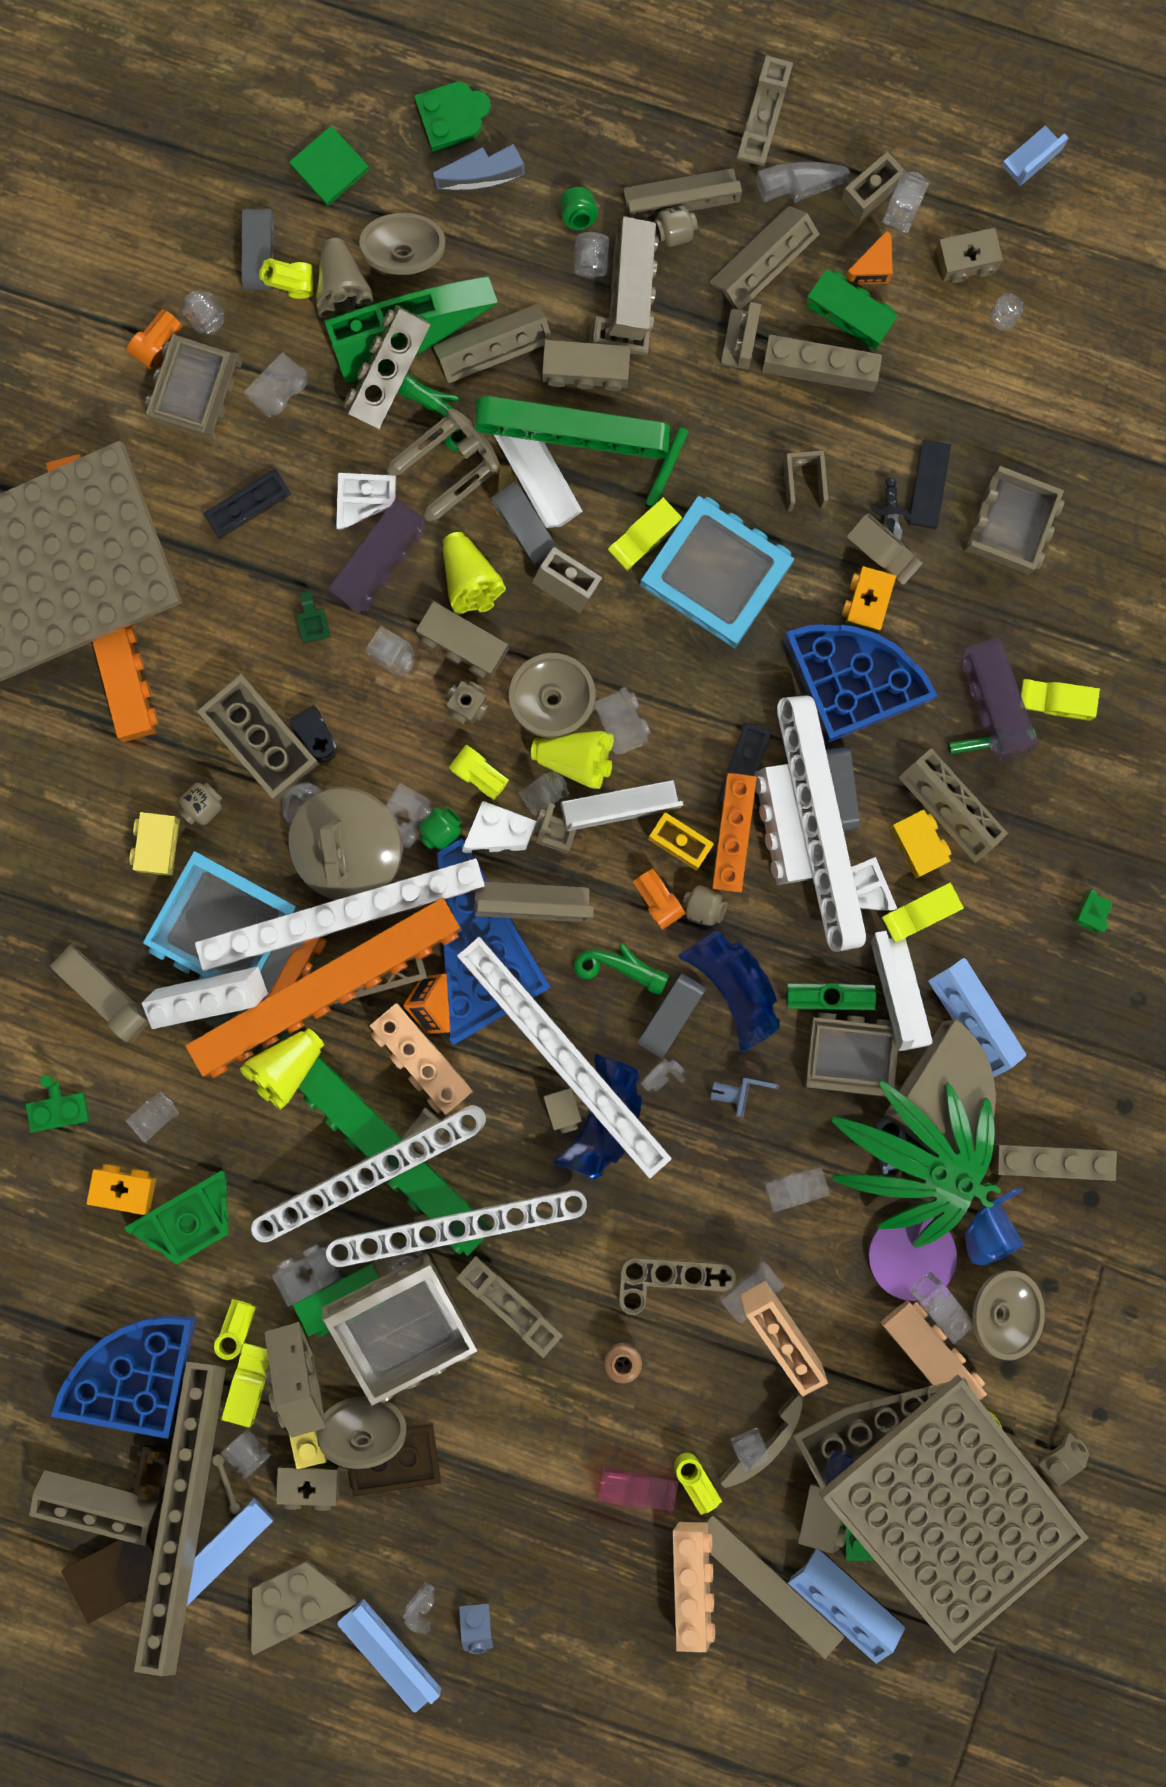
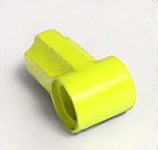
M271 258L263 261V265L259 270V278L265 285L286 290L289 297L296 299H305L314 295L311 264L304 262L289 264Z
M465 745L448 768L467 783L471 782L480 791L495 800L509 780L487 764L486 760L474 749Z
M232 1299L221 1332L214 1344L215 1353L218 1357L229 1360L241 1354L257 1308L256 1306ZM226 1337L232 1338L236 1342V1350L232 1354L225 1352L222 1344Z
M691 1453L680 1454L674 1461V1471L678 1480L682 1483L700 1515L712 1511L722 1502L720 1496L695 1455ZM684 1464H695V1471L691 1475L681 1474V1468Z

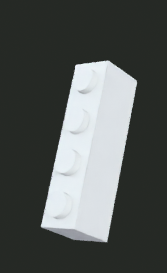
M789 765L765 767L755 772L757 777L755 791L759 794L761 804L759 813L761 820L765 824V844L771 854L772 876L776 879L777 885L813 879Z
M259 967L155 989L142 1002L151 1029L253 1008L261 1002L268 992Z

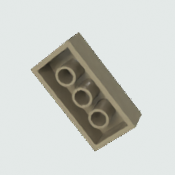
M242 674L197 711L276 803L321 766Z

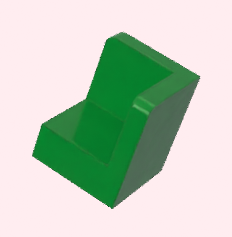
M1089 889L1086 890L1072 922L1094 933H1104L1109 924L1106 918L1112 907V902L1096 895V890Z

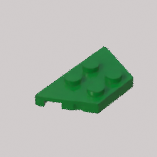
M225 1170L216 1173L124 1227L126 1232L135 1235L144 1241L147 1246L155 1251H159L176 1265L229 1235Z

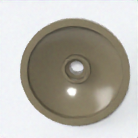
M394 213L379 217L364 228L360 235V252L368 264L384 273L412 275L429 269L441 259L445 251V236L435 222L424 216L412 213Z
M546 653L529 659L516 671L509 687V702L514 717L523 728L541 737L557 738L577 731L589 719L595 705V685L590 673L579 661L564 654ZM550 698H556L558 700V703L555 705H550L548 703V700Z
M1006 1270L992 1275L982 1285L974 1302L973 1327L978 1342L988 1354L1002 1360L1019 1359L1029 1353L1036 1345L1042 1333L1045 1319L1044 1301L1038 1286L1029 1276L1018 1271Z
M366 1396L352 1397L333 1405L324 1413L326 1428L317 1430L318 1446L324 1456L337 1465L353 1469L370 1468L390 1460L402 1448L406 1438V1423L400 1410L388 1401L384 1403L378 1402L372 1406Z

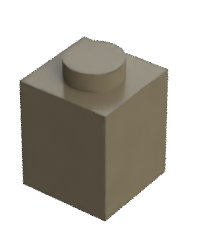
M571 1088L544 1096L554 1130L560 1129L561 1134L578 1129L577 1123L582 1122Z

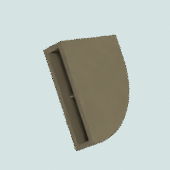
M957 1019L943 1021L932 1038L933 1043L926 1047L899 1092L930 1119L945 1137L954 1153H958L959 1149L953 1136L948 1115L945 1083L948 1082L952 1085L964 1107L972 1133L973 1149L975 1148L976 1124L983 1098L987 1097L990 1100L994 1118L996 1091L991 1066L977 1039ZM890 1105L884 1116L937 1156V1153L929 1148L907 1126L893 1106Z

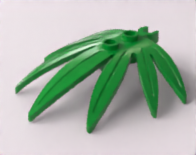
M883 1080L878 1081L881 1090L902 1120L929 1148L937 1153V1156L931 1155L918 1146L880 1129L844 1118L831 1117V1121L863 1149L885 1163L925 1180L920 1182L891 1176L832 1175L834 1181L860 1191L888 1197H936L932 1201L913 1206L877 1223L878 1229L909 1227L938 1215L912 1242L913 1247L918 1248L936 1241L953 1229L965 1215L974 1196L978 1197L984 1206L993 1208L994 1204L986 1199V1194L989 1191H995L1000 1194L1001 1190L993 1183L981 1184L991 1161L995 1136L992 1107L987 1097L983 1098L975 1130V1148L973 1149L972 1133L964 1107L952 1085L948 1082L945 1083L950 1125L959 1149L958 1153H954L945 1137L918 1107Z

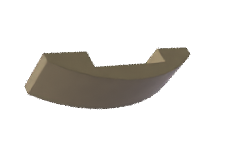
M766 55L738 152V160L765 166L793 62Z
M477 1256L473 1258L456 1278L513 1328L542 1358L562 1338L563 1335L532 1304Z
M797 1390L777 1412L779 1417L784 1420V1423L751 1461L746 1464L737 1457L719 1478L724 1488L742 1483L759 1473L785 1447L796 1428L802 1410L804 1398Z

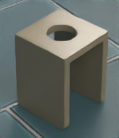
M824 451L787 453L783 463L787 510L792 511L795 505L792 467L816 465L820 509H825L828 502Z

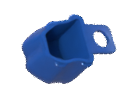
M1022 1188L1014 1189L992 1202L994 1204L993 1208L983 1206L971 1222L965 1233V1241L969 1259L973 1264L990 1265L1024 1247L1017 1231L1001 1206L1003 1202L1023 1191Z

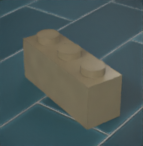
M545 340L543 382H548V385L553 387L576 384L581 389L604 386L609 391H620L622 388H628L631 346Z
M434 601L416 629L421 644L432 650L438 647L445 651L444 657L456 664L462 661L469 665L470 668L468 670L482 679L485 675L492 679L509 650L507 643Z

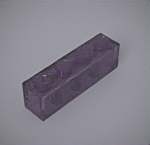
M396 498L329 587L330 595L357 615L362 610L366 612L375 600L373 595L378 588L381 587L383 589L389 583L392 577L390 572L395 565L400 566L408 557L409 551L407 549L413 541L418 543L425 534L426 529L424 527L426 523L424 517Z
M998 637L968 646L961 658V664L965 674H970L973 683L970 685L971 693L975 701L979 700L982 709L980 711V718L983 726L988 727L990 731L989 744L992 752L998 754L999 760L1002 761L1033 751L1038 743L1001 638Z

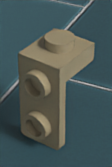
M549 803L547 810L541 809L533 830V833L538 834L535 843L568 854L576 830L566 832L564 820L552 816L555 804Z

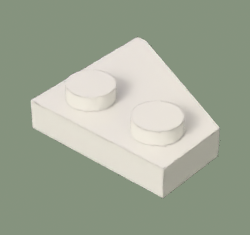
M338 473L336 529L342 530L395 506L396 476Z

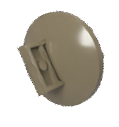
M336 787L321 791L308 799L299 808L290 826L289 851L296 871L310 888L329 899L339 900L386 886L393 880L400 867L403 842L396 819L380 800L365 791L350 787Z

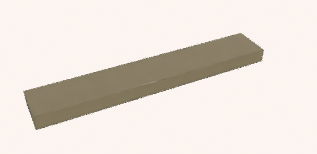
M711 1514L704 1522L708 1523V1534H712V1552L709 1553L826 1659L845 1637L844 1634L789 1586L780 1575L720 1520Z

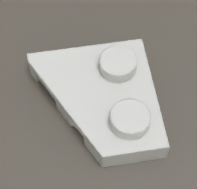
M482 801L462 852L472 853V850L489 849V852H498L504 849L511 851L526 850L536 821Z
M876 857L851 867L860 909L885 911L897 909Z

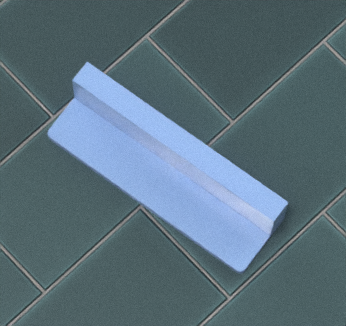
M965 958L928 980L951 1018L957 1019L977 1039L988 1058L993 1077L1013 1068L1026 1057L1025 1051Z
M255 1498L195 1555L187 1606L273 1522L274 1518Z
M818 1549L814 1550L807 1564L793 1574L787 1584L877 1664L894 1652L905 1627Z
M364 1599L338 1621V1626L413 1712H417L427 1702L432 1704L440 1697L441 1687Z

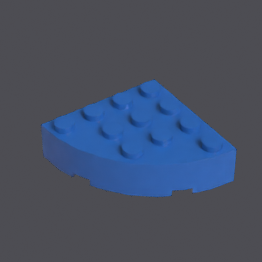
M821 624L788 631L783 637L806 695L813 698L816 704L820 727L826 744L932 702L938 696L929 678L919 665L915 664L904 653L905 651L895 643L874 632L854 626Z
M172 1314L149 1317L130 1323L100 1340L80 1358L67 1379H65L58 1392L51 1417L168 1439L175 1431L186 1362L189 1361L197 1316Z

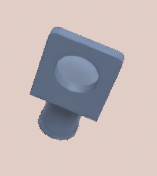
M743 1078V1083L740 1087L714 1082L712 1089L723 1091L724 1094L712 1092L711 1100L736 1104V1108H738L736 1117L743 1118L750 1084L778 1089L779 1085Z

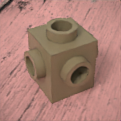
M461 681L458 687L453 685L445 698L448 701L446 706L450 712L449 716L462 725L465 722L473 725L476 719L480 721L489 707L486 705L487 697L483 694L485 690L471 681L468 685ZM464 696L472 699L469 705L461 704Z

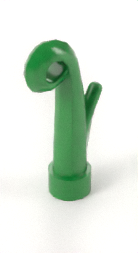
M408 372L397 392L403 398L415 401L442 418L447 415V409H454L446 402L459 401V397L456 395L441 393L426 387ZM457 429L444 440L446 446L453 451H459L456 447L459 442H454L451 438L452 435L461 433L462 440L466 438L463 431Z
M623 943L619 945V949L624 957L604 950L590 949L582 952L575 959L574 971L583 979L595 977L599 972L601 962L649 988L648 991L661 996L670 976L658 969L656 971L647 966ZM592 960L593 968L589 971L582 968L583 963Z

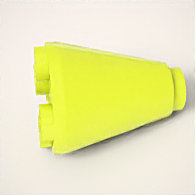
M463 532L449 534L443 539L444 546L442 549L449 601L454 613L459 615L477 609L479 612H486L494 607L493 601L506 590L502 578Z
M603 731L571 733L557 738L536 737L531 748V759L537 760L540 765L584 786L600 789L603 777L608 778L611 774L612 761L608 760V755L613 746L614 736Z
M308 1028L305 1032L300 1031L250 1058L240 1068V1071L249 1081L252 1082L254 1080L258 1084L256 1091L265 1101L268 1102L270 1100L281 1110L289 1103L321 1053L320 1049L324 1046V1043L316 1033Z

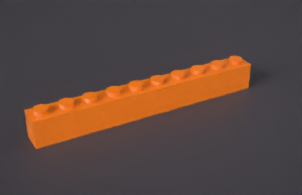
M77 454L47 462L48 472L81 458V455ZM132 625L93 641L117 738L122 742L156 734L155 725L159 724L155 709L149 706L148 697H151V690L147 680L143 681L140 670L144 669L141 654L135 653L133 643L137 642V637Z
M441 898L265 999L256 1007L246 1010L185 1045L202 1077L211 1075L214 1079L228 1071L226 1065L237 1060L238 1064L254 1056L252 1050L261 1045L266 1049L280 1041L278 1035L288 1030L292 1034L306 1026L303 1022L311 1016L318 1019L331 1011L330 1005L337 1001H340L342 1005L357 996L355 994L356 990L363 986L368 990L382 982L380 977L389 971L392 975H395L408 967L406 962L415 956L418 960H421L433 953L431 947L442 942L443 946L456 940L459 938L457 932L462 929L444 898Z

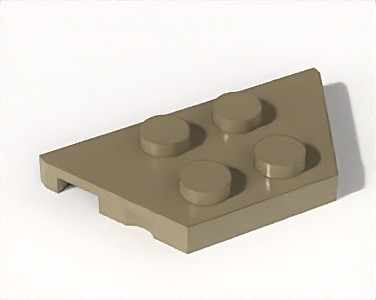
M308 1560L255 1585L252 1589V1654L255 1655L357 1603L356 1598L337 1586L336 1582L329 1576L319 1572L318 1568Z

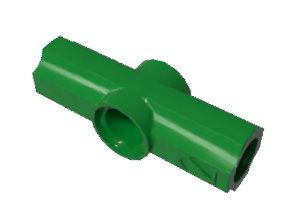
M833 983L787 984V1009L875 1010V985ZM827 989L835 990L838 995V1000L834 1005H828L824 1001L823 995Z

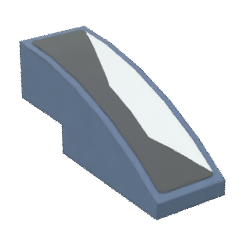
M514 144L489 157L482 147L434 172V184L437 189L474 190L492 187L525 175L524 163Z

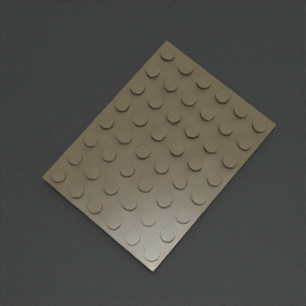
M117 441L0 494V682L182 603L123 442Z
M958 1374L819 1492L823 1500L953 1653L959 1650L1088 1539V1536Z

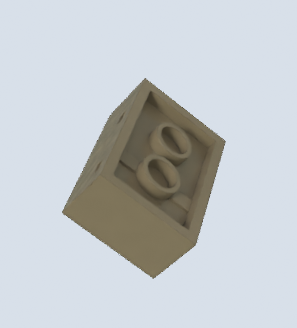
M297 1322L266 1331L265 1340L270 1369H266L265 1374L269 1387L273 1389V1394L269 1395V1402L272 1411L277 1412L281 1428L286 1427L291 1438L326 1428L315 1355L300 1323Z

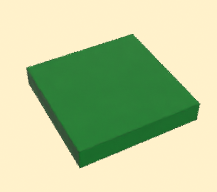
M332 126L289 162L293 170L327 207L369 171V166Z

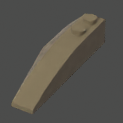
M948 1382L845 1407L793 1435L820 1488L826 1487Z

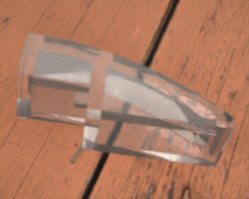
M789 163L758 171L756 184L763 202L790 193L795 203L847 183L850 172L848 167L830 163Z

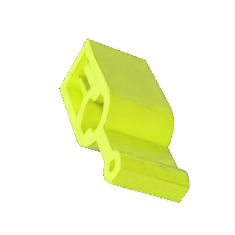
M663 497L638 519L621 538L608 548V551L628 571L644 555L650 553L675 531L683 518Z
M1023 679L1019 709L1091 721L1097 714L1100 689Z
M950 882L881 918L894 943L962 910L964 907Z
M244 1343L221 1420L248 1428L253 1425L266 1380L265 1370L269 1367L266 1348Z

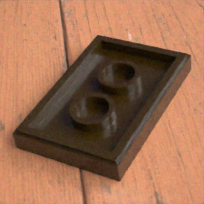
M428 1423L406 1427V1438L402 1448L394 1457L383 1464L363 1469L350 1468L353 1497L441 1484L434 1424Z
M118 1539L61 1570L87 1624L147 1593L154 1556V1549L149 1539H147L145 1546Z

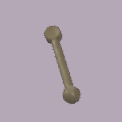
M217 1454L213 1457L212 1463L218 1466L230 1502L229 1511L232 1514H237L241 1508L235 1501L223 1466L225 1458L222 1454Z

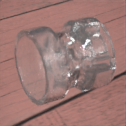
M1004 294L999 297L990 314L993 326L1003 331L1013 328L1023 313L1024 307L1021 299L1013 294Z

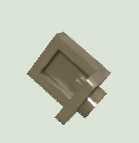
M1069 1433L1064 1437L1063 1443L1041 1458L1039 1466L1060 1486L1085 1469L1090 1454L1085 1444Z

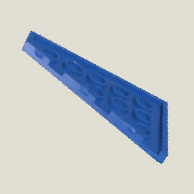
M463 838L437 853L439 869L474 859L471 853L462 852L465 844ZM480 869L483 882H488L482 870ZM474 891L445 899L462 929L457 932L459 938L444 946L450 1041L452 1045L457 1044L506 1015V1012L457 957L478 937L484 941L532 998L551 988L510 918L474 916Z

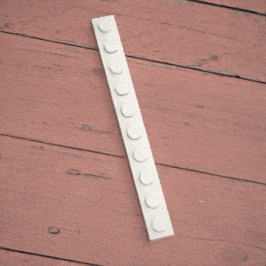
M473 859L195 942L202 970L205 972L432 904L441 898L445 900L485 888L477 859Z
M480 937L457 955L461 962L649 1179L672 1159Z

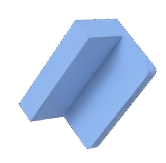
M1045 125L1003 161L1002 167L1021 186L1062 151L1068 137L1066 134H1063L1057 139Z

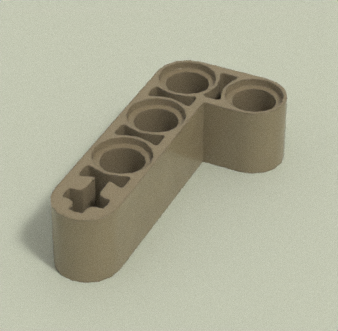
M70 944L50 965L54 972L109 1022L107 1024L108 1027L125 1042H133L150 1024L146 1013L73 945Z
M640 1256L628 1257L621 1265L620 1307L626 1314L630 1315L642 1312L646 1304L647 1286L727 1291L734 1286L736 1274L731 1266L723 1262ZM631 1263H638L642 1266V1274L637 1278H630L626 1274V1268ZM661 1265H667L671 1268L672 1273L667 1280H659L655 1276L656 1269ZM690 1267L700 1269L701 1275L696 1282H688L685 1279V1272ZM709 1267V1273L716 1275L720 1274V1269H724L725 1273L730 1275L729 1279H724L723 1284H719L717 1278L708 1277L709 1284H705L707 1278L705 1268ZM629 1293H637L641 1298L639 1305L634 1308L626 1306L624 1303L625 1296Z

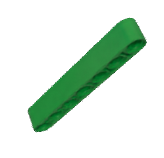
M490 396L479 397L476 400L474 429L480 433L654 459L668 456L670 426L666 423Z

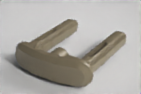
M447 409V415L393 458L387 467V472L391 476L403 474L457 429H460L466 435V438L456 445L462 455L467 459L476 451L481 454L483 461L426 507L423 518L428 522L438 520L492 475L499 476L501 471L498 458L485 435L476 431L474 423L455 409ZM439 429L444 431L424 449H418V446ZM474 475H479V479L460 495H454V492Z

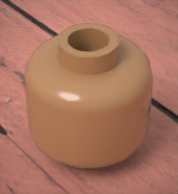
M629 1343L614 1344L607 1350L604 1356L606 1374L617 1383L625 1384L632 1382L638 1377L642 1369V1360L638 1350Z

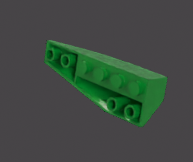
M489 276L403 295L324 322L347 385L360 380L357 378L358 371L363 362H369L373 354L370 352L372 342L376 336L381 337L385 326L382 325L383 320L389 309L393 311L396 305L427 320L430 324L415 355L416 357L498 305ZM395 333L391 337V345L394 347H399L405 342V335L403 333ZM383 359L378 364L379 372H385L392 368V361L389 359Z

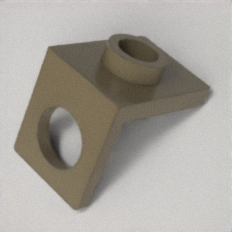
M426 1107L402 1139L404 1140L442 1119ZM438 1129L439 1137L444 1133L446 1129ZM413 1142V1148L420 1154H424L425 1148L422 1143Z

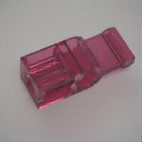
M602 1467L598 1502L674 1512L678 1480L657 1478L647 1474Z

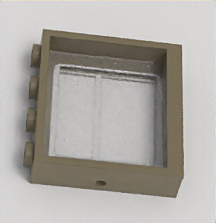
M428 1254L322 1307L324 1323L372 1406L378 1402L384 1403L390 1400L394 1394L404 1389L414 1388L421 1380L431 1375H439L448 1366L456 1362L466 1361L473 1353L477 1352L475 1340Z

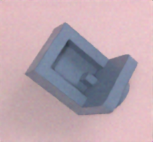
M489 1604L460 1606L461 1643L464 1651H469L471 1654H481L486 1652L487 1649L493 1648Z

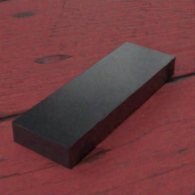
M923 439L910 511L912 520H909L908 525L931 529L938 528L951 444Z
M275 468L207 510L203 515L218 539H221L292 494Z
M745 721L727 773L755 776L772 731ZM725 778L716 801L720 805H722Z

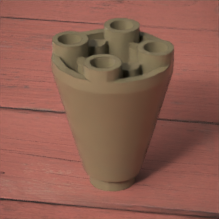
M340 238L326 240L323 243L320 255L316 293L319 316L324 319L335 318L371 306L373 303L371 288L349 247Z

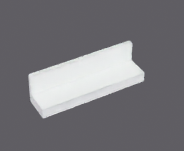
M494 435L546 528L561 527L583 512L544 442Z
M674 780L563 801L560 804L567 832L678 810L683 806V801L678 802Z
M887 931L876 932L871 941V946L898 1051L930 1046L933 1041L906 938L894 943L892 938L888 939Z

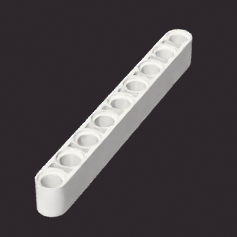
M809 695L782 698L777 705V714L828 946L834 952L859 948L865 943L866 933L816 704Z
M477 1106L465 1107L267 1210L254 1220L251 1227L253 1236L260 1242H269L467 1140L483 1128L486 1122L484 1111ZM464 1115L474 1117L476 1120L475 1128H470L464 1123ZM439 1128L448 1130L451 1136L450 1141H444L439 1137ZM413 1142L422 1143L425 1153L418 1154L413 1148ZM388 1155H394L398 1158L399 1167H393L389 1164ZM363 1168H368L373 1172L374 1180H368L363 1176ZM338 1181H343L347 1184L348 1193H343L338 1189ZM313 1194H317L323 1199V1206H318L314 1203ZM288 1207H292L297 1211L298 1219H294L289 1215ZM263 1220H267L273 1225V1232H269L264 1228Z
M568 1190L346 1236L334 1240L328 1246L326 1257L332 1265L343 1267L574 1219L583 1215L587 1208V1201L580 1191ZM570 1196H577L582 1201L581 1208L576 1212L568 1211L565 1207V1201ZM548 1202L552 1205L553 1213L550 1217L542 1218L537 1214L536 1207L539 1203ZM512 1208H518L523 1212L524 1219L521 1223L513 1224L508 1220L507 1212ZM483 1214H489L494 1218L495 1225L490 1230H484L479 1226L478 1218ZM460 1220L464 1223L465 1233L463 1235L455 1236L450 1232L449 1225L452 1221ZM430 1226L436 1231L434 1241L426 1242L421 1238L420 1231L422 1227ZM401 1232L406 1236L407 1244L405 1247L397 1248L392 1244L391 1237L393 1233ZM371 1238L377 1242L378 1249L376 1253L368 1254L363 1250L362 1243L364 1239ZM342 1244L348 1249L347 1259L339 1260L334 1256L333 1249L335 1245Z

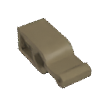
M870 513L866 514L847 536L877 564L888 570L892 575H895L897 580L903 585L924 563Z

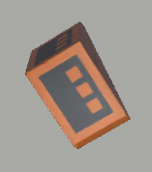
M888 231L848 270L846 279L849 284H888L893 274L891 234Z
M447 974L428 975L427 979L418 981L403 1005L425 1034L450 1032Z

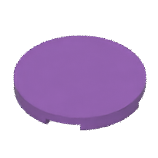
M934 1218L904 1228H877L874 1232L868 1249L870 1269L876 1282L894 1297L908 1301L928 1299L942 1291L950 1282L957 1263L956 1246L950 1232L925 1246L915 1248L912 1245L917 1235Z

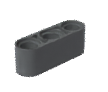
M243 209V290H273V287L265 285L259 278V270L263 265V261L269 258L274 259L273 210Z
M513 482L490 498L525 556L534 567L546 559L553 547L557 548L516 482Z
M850 747L825 749L843 831L859 829V811Z
M681 973L637 1044L662 1059L706 988Z

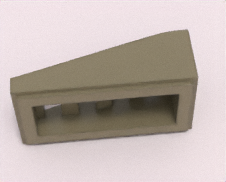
M595 316L592 320L589 343L631 346L630 354H648L650 331L646 333L641 341L639 340L638 345H634V339L627 338V343H623V337L615 336V341H612L611 335H608L609 318ZM601 330H604V339L600 338Z

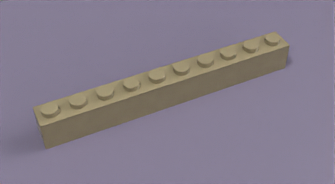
M186 1362L134 1672L157 1676L176 1675L226 1372L224 1367Z

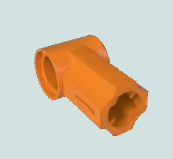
M162 309L144 332H138L131 339L127 346V352L151 370L162 360L165 343L167 341L170 342L172 335L177 334L183 326L172 314Z
M654 868L633 881L636 889L648 905L649 913L661 930L686 915L673 893H669Z

